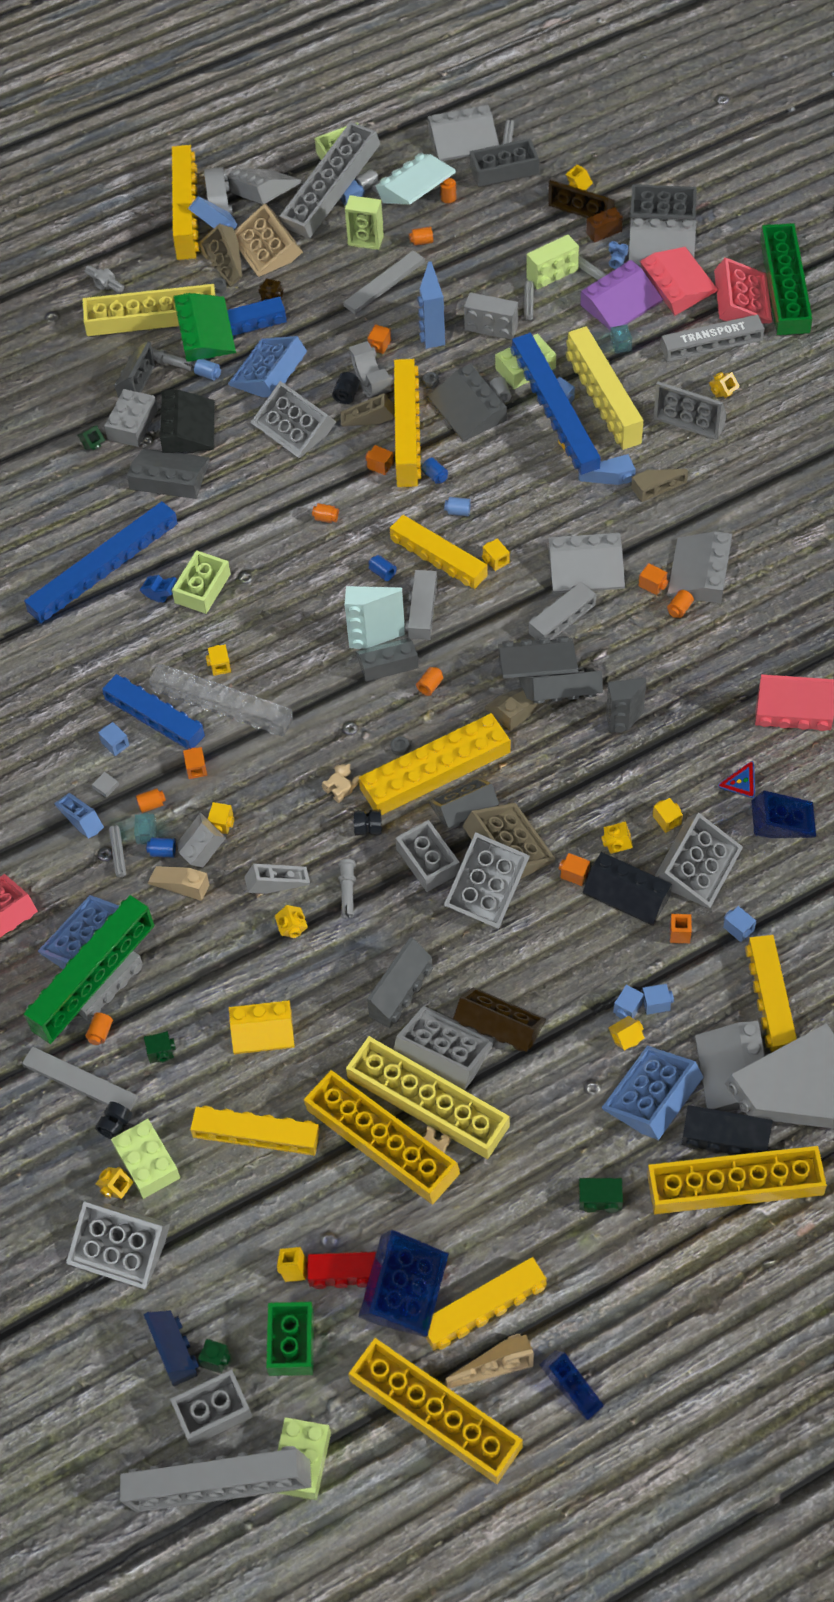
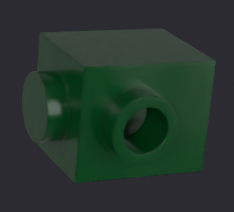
M97 425L91 426L77 434L85 450H96L101 447L100 443L105 441Z
M168 1031L144 1037L150 1064L155 1062L162 1063L174 1058L173 1050H176L174 1038L169 1037Z
M206 1338L198 1360L202 1368L222 1374L224 1367H227L231 1354L227 1345Z

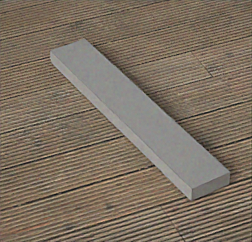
M413 250L343 302L344 307L354 314L358 313L425 263V258Z
M35 1047L31 1048L22 1062L24 1067L107 1106L109 1102L113 1101L131 1111L138 1100V1095Z

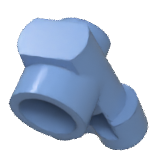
M615 241L609 243V252H611L609 265L611 268L617 269L624 264L625 255L628 254V245L618 244Z

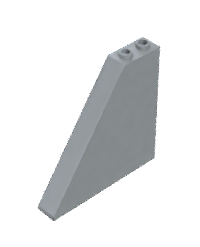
M824 1024L731 1074L725 1083L729 1093L735 1097L741 1110L748 1116L770 1119L776 1122L834 1129V1033L827 1024Z

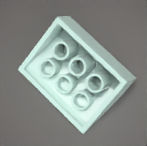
M420 153L415 156L414 160L404 163L401 169L394 170L389 177L382 178L380 183L376 185V188L383 203L410 205L452 176L456 171L431 154Z
M346 586L345 613L349 648L366 649L405 635L402 588Z

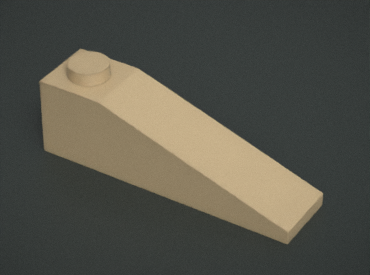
M515 1334L508 1337V1340H504L447 1377V1388L451 1389L533 1367L534 1353L527 1336Z

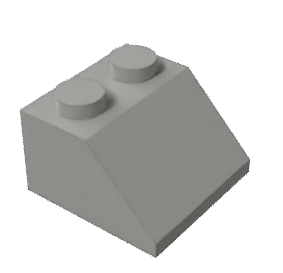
M199 813L177 842L178 851L190 865L203 868L226 837L203 814Z

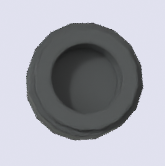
M214 278L210 282V284H214L215 293H222L227 288L226 281L223 278Z
M428 372L423 375L422 385L425 388L433 389L438 386L439 377L437 374Z
M401 736L394 738L391 741V751L399 756L407 754L410 748L407 738Z

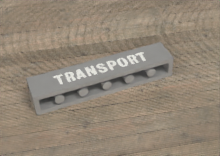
M758 315L748 316L663 335L661 338V349L667 362L763 341L764 327Z

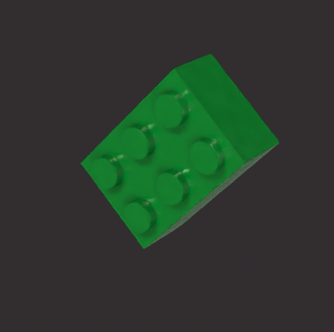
M312 1302L268 1303L266 1361L268 1375H313L314 1308Z

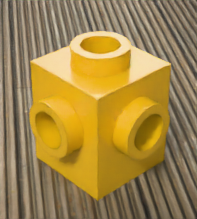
M719 372L709 382L711 391L716 397H729L733 394V391L740 387L733 372Z
M626 821L603 827L604 835L601 836L604 847H608L610 854L633 848L631 834Z
M286 905L275 915L281 936L296 938L308 928L300 907Z
M108 1167L101 1172L96 1185L101 1188L100 1192L109 1199L111 1197L122 1199L134 1181L127 1176V1172L122 1168Z

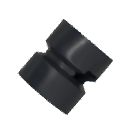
M351 372L341 373L332 392L334 400L345 405L352 403L360 384L359 378Z
M381 809L370 810L369 813H366L365 810L354 811L355 836L366 835L367 832L371 835L382 834Z
M111 1101L104 1111L105 1116H101L95 1129L104 1137L112 1139L123 1133V1126L128 1125L133 1114L125 1106Z

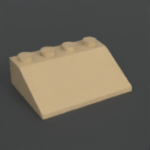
M263 204L234 231L240 252L258 277L290 264L303 253L277 215L266 204Z

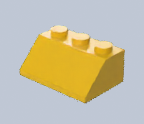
M290 1000L229 1007L234 1054L295 1048Z

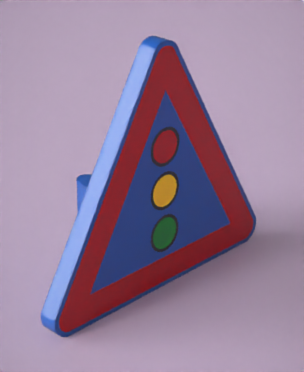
M750 761L718 784L719 788L754 798V762Z

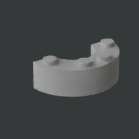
M223 167L204 169L208 201L233 214L231 204L228 205L226 191H229L227 170L224 171Z
M368 341L349 347L352 364L365 395L368 398H373L383 393H389L391 385L394 384L393 377L387 373L385 368L379 370L375 359L377 356L375 348L371 347Z

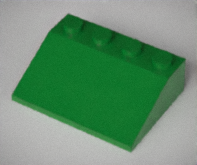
M196 293L173 296L187 362L236 353L224 297Z

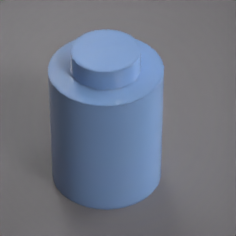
M198 359L194 366V373L215 380L219 378L221 369L219 364L205 359Z
M449 497V500H445V511H448V515H470L471 499Z

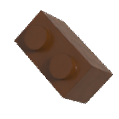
M614 207L589 217L586 223V233L594 243L622 232L623 216Z

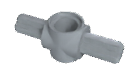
M86 266L85 274L93 278L95 285L100 290L106 288L107 290L112 289L117 293L123 292L124 285L115 280L111 270L107 268L97 270L92 266Z

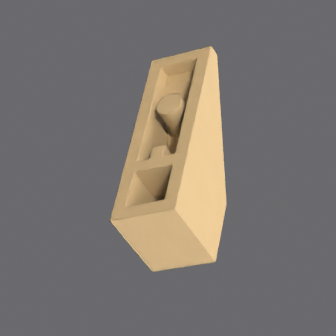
M156 866L148 881L150 885L200 901L203 900L210 885L207 873L184 867Z

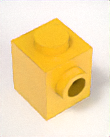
M578 164L565 174L569 181V186L586 191L593 184L587 170Z
M497 538L483 546L482 559L496 571L510 563V552Z
M226 644L209 647V655L206 656L207 666L212 667L213 676L231 673Z
M671 798L657 802L653 808V817L665 833L682 825L683 814L681 809Z
M213 802L208 820L222 834H228L229 828L233 827L234 816L232 806Z
M630 1016L608 1027L615 1045L624 1051L638 1045L641 1040L645 1039L642 1033L644 1028L641 1022Z
M301 1247L280 1249L277 1271L282 1275L284 1281L306 1280L308 1260Z

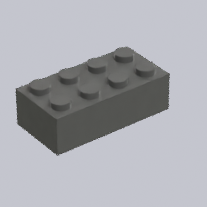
M530 138L469 151L470 168L478 187L539 174V157Z

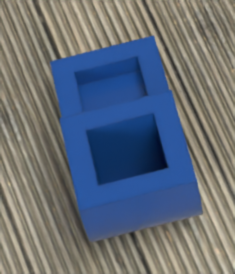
M160 575L147 577L140 591L151 600L165 602L167 597L173 594L172 589L178 580L175 577L163 579Z

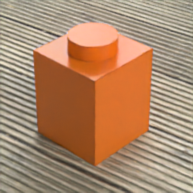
M375 324L367 340L370 346L375 348L376 352L385 353L391 342V329Z
M374 445L372 450H369L366 454L367 468L386 475L394 464L393 452Z
M650 563L647 564L639 575L638 586L655 595L664 590L668 584L667 572Z
M202 747L184 750L188 778L193 779L207 776Z
M568 853L566 859H562L559 865L561 879L583 886L590 872V861Z
M671 914L670 943L690 944L692 933L691 914Z

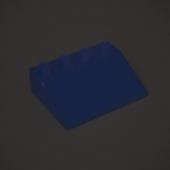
M395 1230L382 1234L358 1317L379 1326L427 1337L449 1253Z

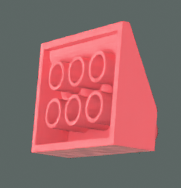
M686 247L656 252L640 261L642 270L674 316L718 291Z
M724 258L714 270L715 284L718 289L716 293L719 319L731 321L758 315L762 324H771L772 314L766 273Z
M761 674L756 701L755 725L831 731L834 718V679Z
M6 874L0 876V937H2L38 912L28 893Z

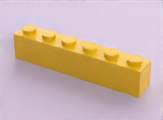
M402 515L390 527V539L394 543L400 544L409 552L418 555L422 560L430 562L437 569H441L448 573L449 576L460 580L464 585L475 589L488 576L486 563L407 516Z
M774 935L749 937L748 945L745 946L746 956L750 957L751 963H749L750 974L754 975L755 978L753 989L754 993H758L757 1007L758 1011H762L763 1015L761 1017V1026L763 1030L766 1029L767 1036H765L766 1048H770L772 1053L793 1042L797 1037Z
M210 1106L195 1108L190 1129L192 1137L197 1139L313 1156L316 1154L320 1135L319 1125L313 1121L299 1122L292 1118L278 1119L271 1115L257 1116L251 1112L237 1113L230 1109L216 1110Z
M531 1257L420 1321V1329L433 1351L438 1348L442 1350L449 1346L450 1341L455 1338L461 1339L468 1335L469 1330L474 1327L480 1328L488 1323V1319L493 1316L499 1317L508 1310L507 1308L512 1305L518 1306L522 1304L526 1297L531 1294L537 1295L545 1289L547 1278L535 1259Z

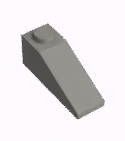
M253 864L244 876L248 893L267 894L310 884L307 867Z

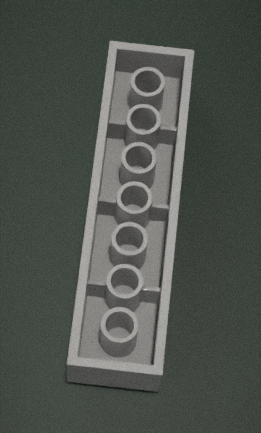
M353 122L347 125L279 216L287 230L309 239L312 237L379 147L380 142L376 131Z
M294 1446L282 1447L281 1451L274 1452L273 1450L265 1449L259 1451V1454L253 1455L251 1453H239L237 1457L232 1458L218 1456L212 1461L197 1459L191 1464L176 1462L172 1463L171 1467L155 1465L151 1466L150 1470L143 1471L142 1469H130L128 1473L120 1474V1502L135 1512L311 1488L310 1459Z

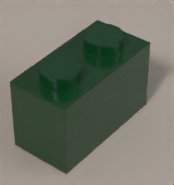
M579 1178V1210H584L588 1213H593L597 1210L615 1213L618 1210H622V1178Z

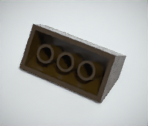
M549 180L548 206L585 218L615 207L614 199Z
M474 987L460 997L453 1017L462 1026H470L480 1034L495 1037V1040L500 1043H508L513 1045L516 1050L526 1052L533 1046L546 1021L541 1016Z

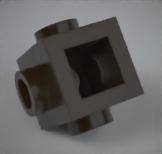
M265 278L263 284L259 286L261 301L276 297L282 299L284 291L281 287V282Z

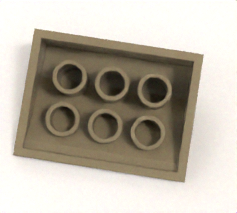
M516 803L471 811L462 826L471 839H473L476 832L530 855L520 879L550 865L556 860Z

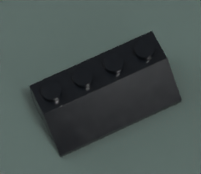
M601 852L591 868L583 894L654 926L671 896L672 884Z
M688 1105L681 1145L689 1149H707L711 1153H728L730 1156L768 1151L773 1120Z

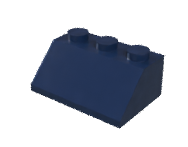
M171 1310L143 1314L173 1387L198 1376L195 1369L199 1365L195 1356H190L187 1349L191 1348L187 1336H181L179 1329L183 1327L179 1317H173Z

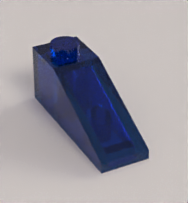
M555 1350L539 1364L552 1383L586 1420H589L604 1406L565 1352Z

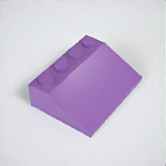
M630 260L581 291L580 305L614 333L663 302V298L644 271Z

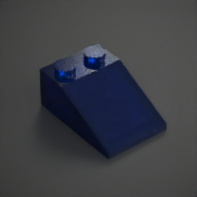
M765 790L751 800L754 835L767 838L816 837L813 802Z

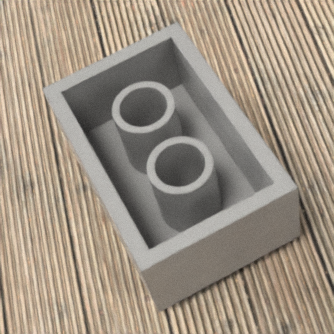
M469 293L464 305L465 331L512 340L518 327V302Z
M123 389L104 426L107 440L139 447L158 411L155 396Z
M429 820L395 838L396 850L426 892L457 876L460 862Z
M232 1370L170 1399L190 1447L252 1418L249 1406Z

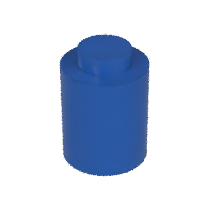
M433 457L423 463L422 471L436 484L447 480L448 470Z
M380 555L373 556L369 561V570L385 581L391 580L396 573L397 567Z
M152 837L150 841H147V853H150L151 857L174 858L176 854V839Z

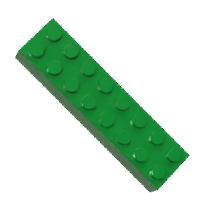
M795 223L762 225L760 242L776 334L810 333L812 314Z
M129 895L126 900L119 904L118 909L107 917L103 926L93 933L92 938L81 946L78 954L67 962L66 967L61 973L55 975L52 983L43 989L35 1002L30 1004L25 1010L24 1016L34 1034L49 1044L57 1038L88 1000L154 928L155 925L148 906Z

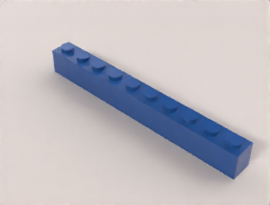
M528 333L513 338L512 346L510 347L513 357L516 356L517 364L520 369H523L526 381L530 382L532 392L536 393L539 405L544 407L546 417L550 418L554 431H557L560 443L564 444L567 456L572 458L574 468L578 469L580 475L600 469L601 457L533 335Z
M161 501L24 600L27 611L39 623L49 619L68 603L77 599L86 590L92 588L101 579L106 578L112 571L118 569L127 560L133 558L138 552L147 548L149 544L159 539L164 533L173 529L178 524L176 513Z

